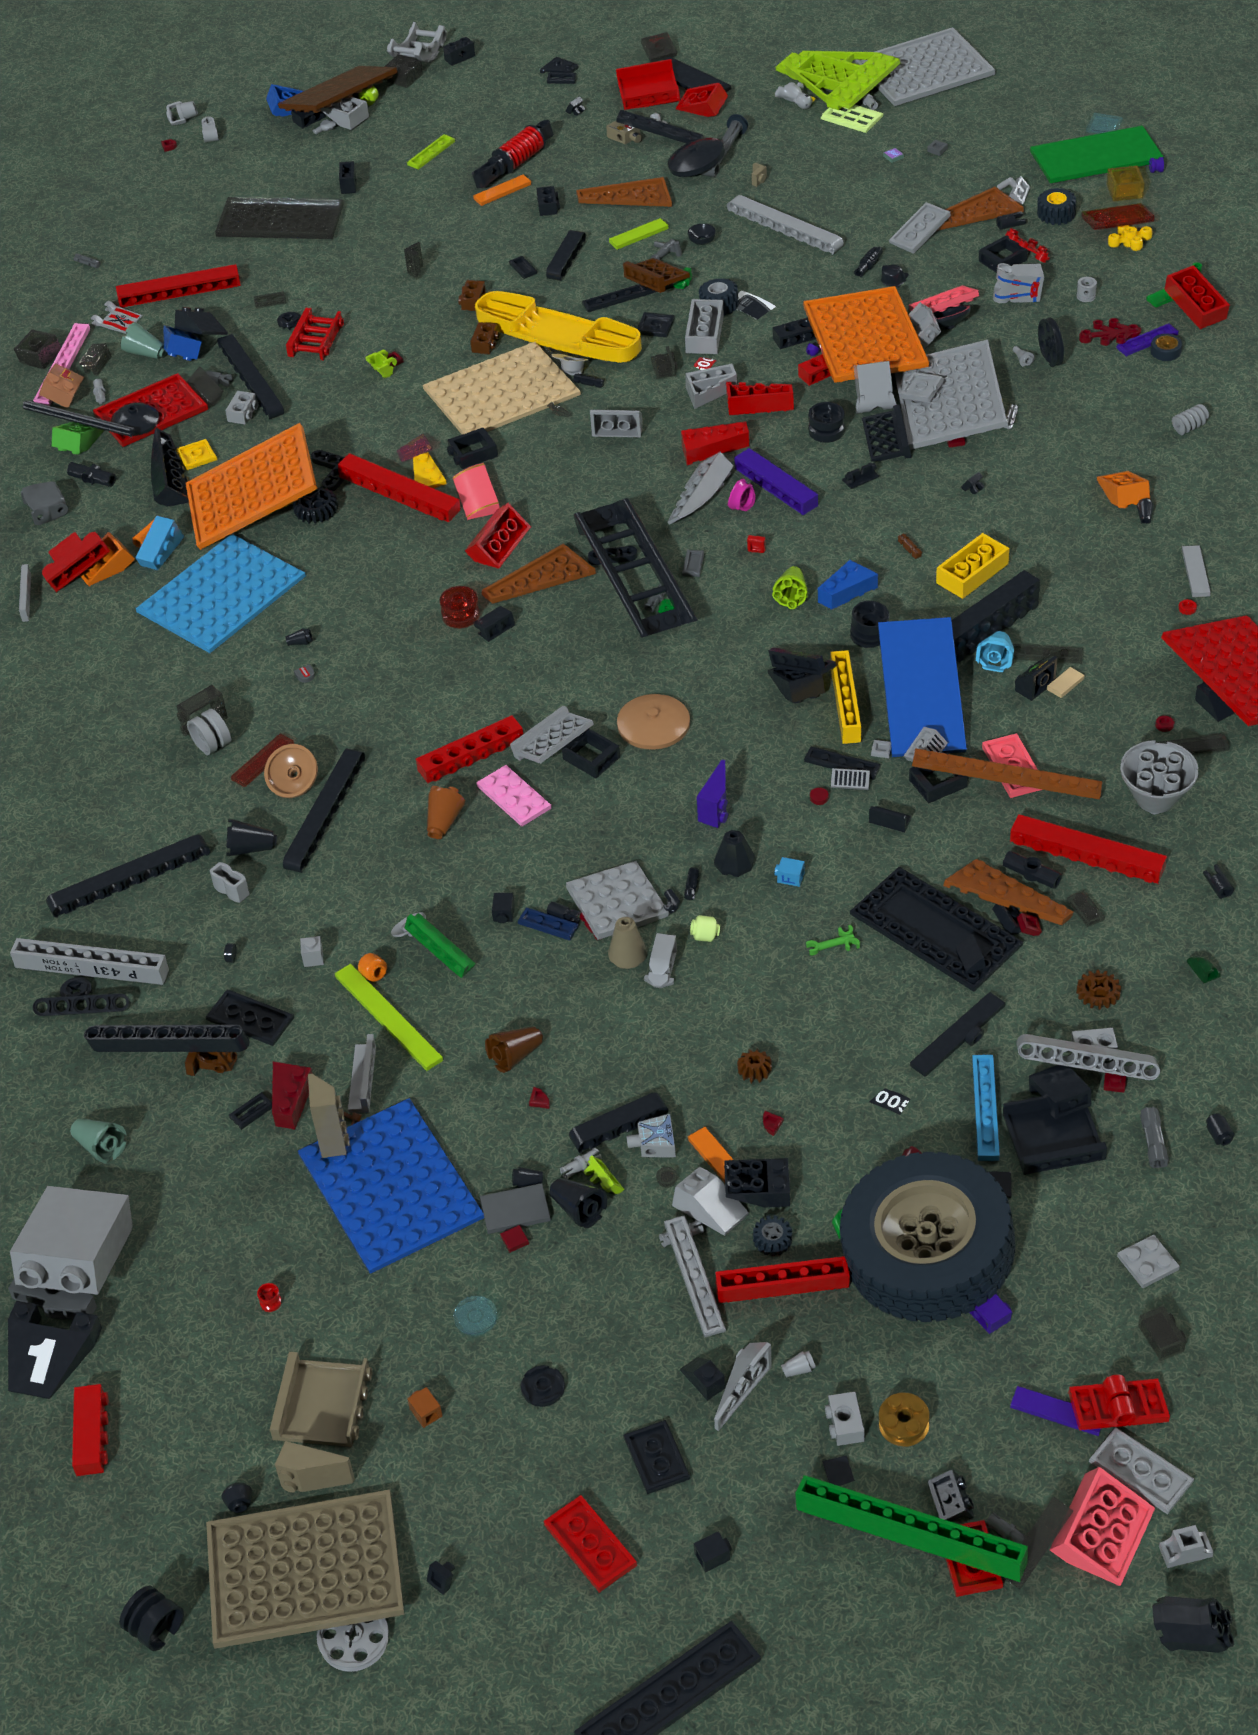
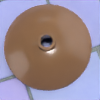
M298 744L281 746L270 755L264 769L265 782L268 788L280 797H299L306 793L314 784L318 772L317 761L312 752L304 746ZM298 772L297 776L293 777V774Z

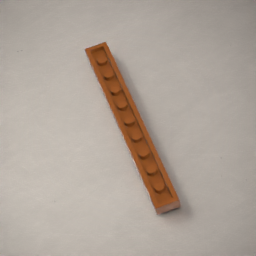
M915 748L912 763L913 767L1098 800H1100L1102 781Z

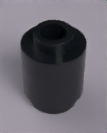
M1219 1113L1209 1116L1206 1120V1128L1217 1145L1221 1144L1223 1146L1230 1144L1235 1133L1226 1118Z

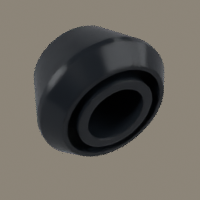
M234 1483L224 1489L221 1498L230 1511L241 1513L250 1506L253 1490L245 1483Z

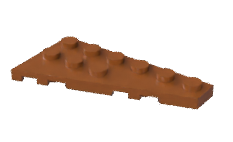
M664 177L576 190L579 203L672 207V201Z
M993 187L945 209L950 211L951 216L937 230L994 219L997 216L1020 211L1024 212V207L998 188Z
M563 543L484 588L482 595L494 604L596 574L594 567Z
M975 859L944 881V887L950 888L952 885L961 888L960 892L962 893L973 892L978 894L980 899L1008 908L1012 905L1020 908V912H1033L1038 914L1039 918L1059 925H1063L1073 916V911L1069 910L1066 906L1058 904L1048 896L1036 892L1033 888L1025 886L1016 879L1003 874L1000 870L994 869L978 859Z

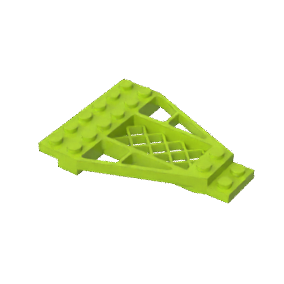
M802 51L800 54L792 52L776 66V71L803 83L804 86L826 102L827 107L840 110L842 107L850 109L900 64V59L878 52ZM854 59L867 60L862 65L851 63ZM826 88L832 90V92L826 95L820 89Z

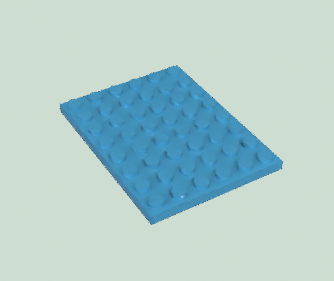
M231 534L136 608V612L206 652L211 653L306 577L305 572Z

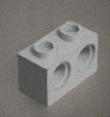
M236 392L225 410L228 422L246 424L248 420H251L253 411L258 408V400H256L255 393Z
M1113 1028L1072 1031L1071 1042L1118 1049ZM1085 1055L1083 1059L1089 1060L1093 1055ZM1107 1058L1104 1061H1110L1112 1058Z

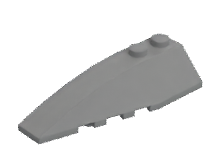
M721 452L698 465L684 487L687 490L681 493L680 496L682 498L676 503L677 508L673 510L668 520L669 524L676 522L701 507L716 491L723 487V481L730 476L733 465Z

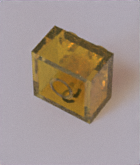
M1138 166L1110 168L1107 172V187L1113 201L1143 198L1144 180Z

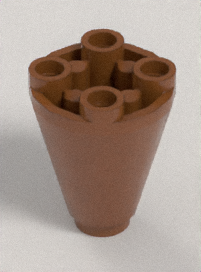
M431 787L428 795L427 815L429 837L442 839V836L446 834L464 807L465 799L458 793L459 790L457 788Z

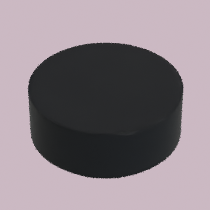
M227 943L224 949V959L227 963H234L237 954L236 944Z
M975 1026L966 1035L965 1042L973 1046L983 1037L984 1030L979 1026Z

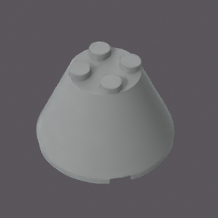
M1156 740L1139 743L1131 747L1121 760L1120 771L1123 780L1137 804L1151 814H1159L1170 810L1194 786L1198 778V764L1194 756L1182 746L1172 742L1163 744L1155 743Z

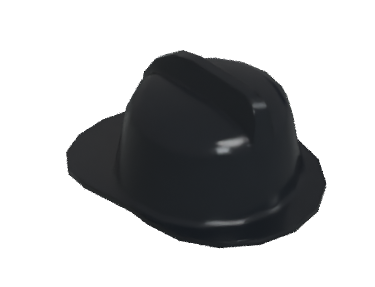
M896 264L883 265L881 281L883 285L900 287L909 276Z

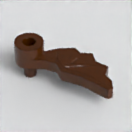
M344 1112V1117L353 1120L351 1125L359 1122L362 1116L356 1112H353V1115Z

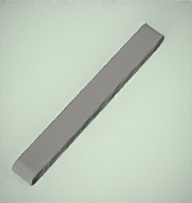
M737 195L727 204L728 211L747 217L746 219L753 222L756 221L765 227L768 226L777 232L780 231L789 237L792 236L801 242L804 241L813 247L816 246L820 250L832 253V255L844 244L842 238L836 234L742 195Z

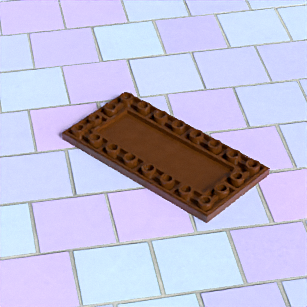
M357 66L279 102L278 106L286 111L294 109L295 112L304 110V112L313 111L317 113L322 111L321 108L331 107L332 103H339L343 98L352 97L353 93H360L364 88L373 87L372 84H379L383 82V79L392 78V75L397 73V68Z

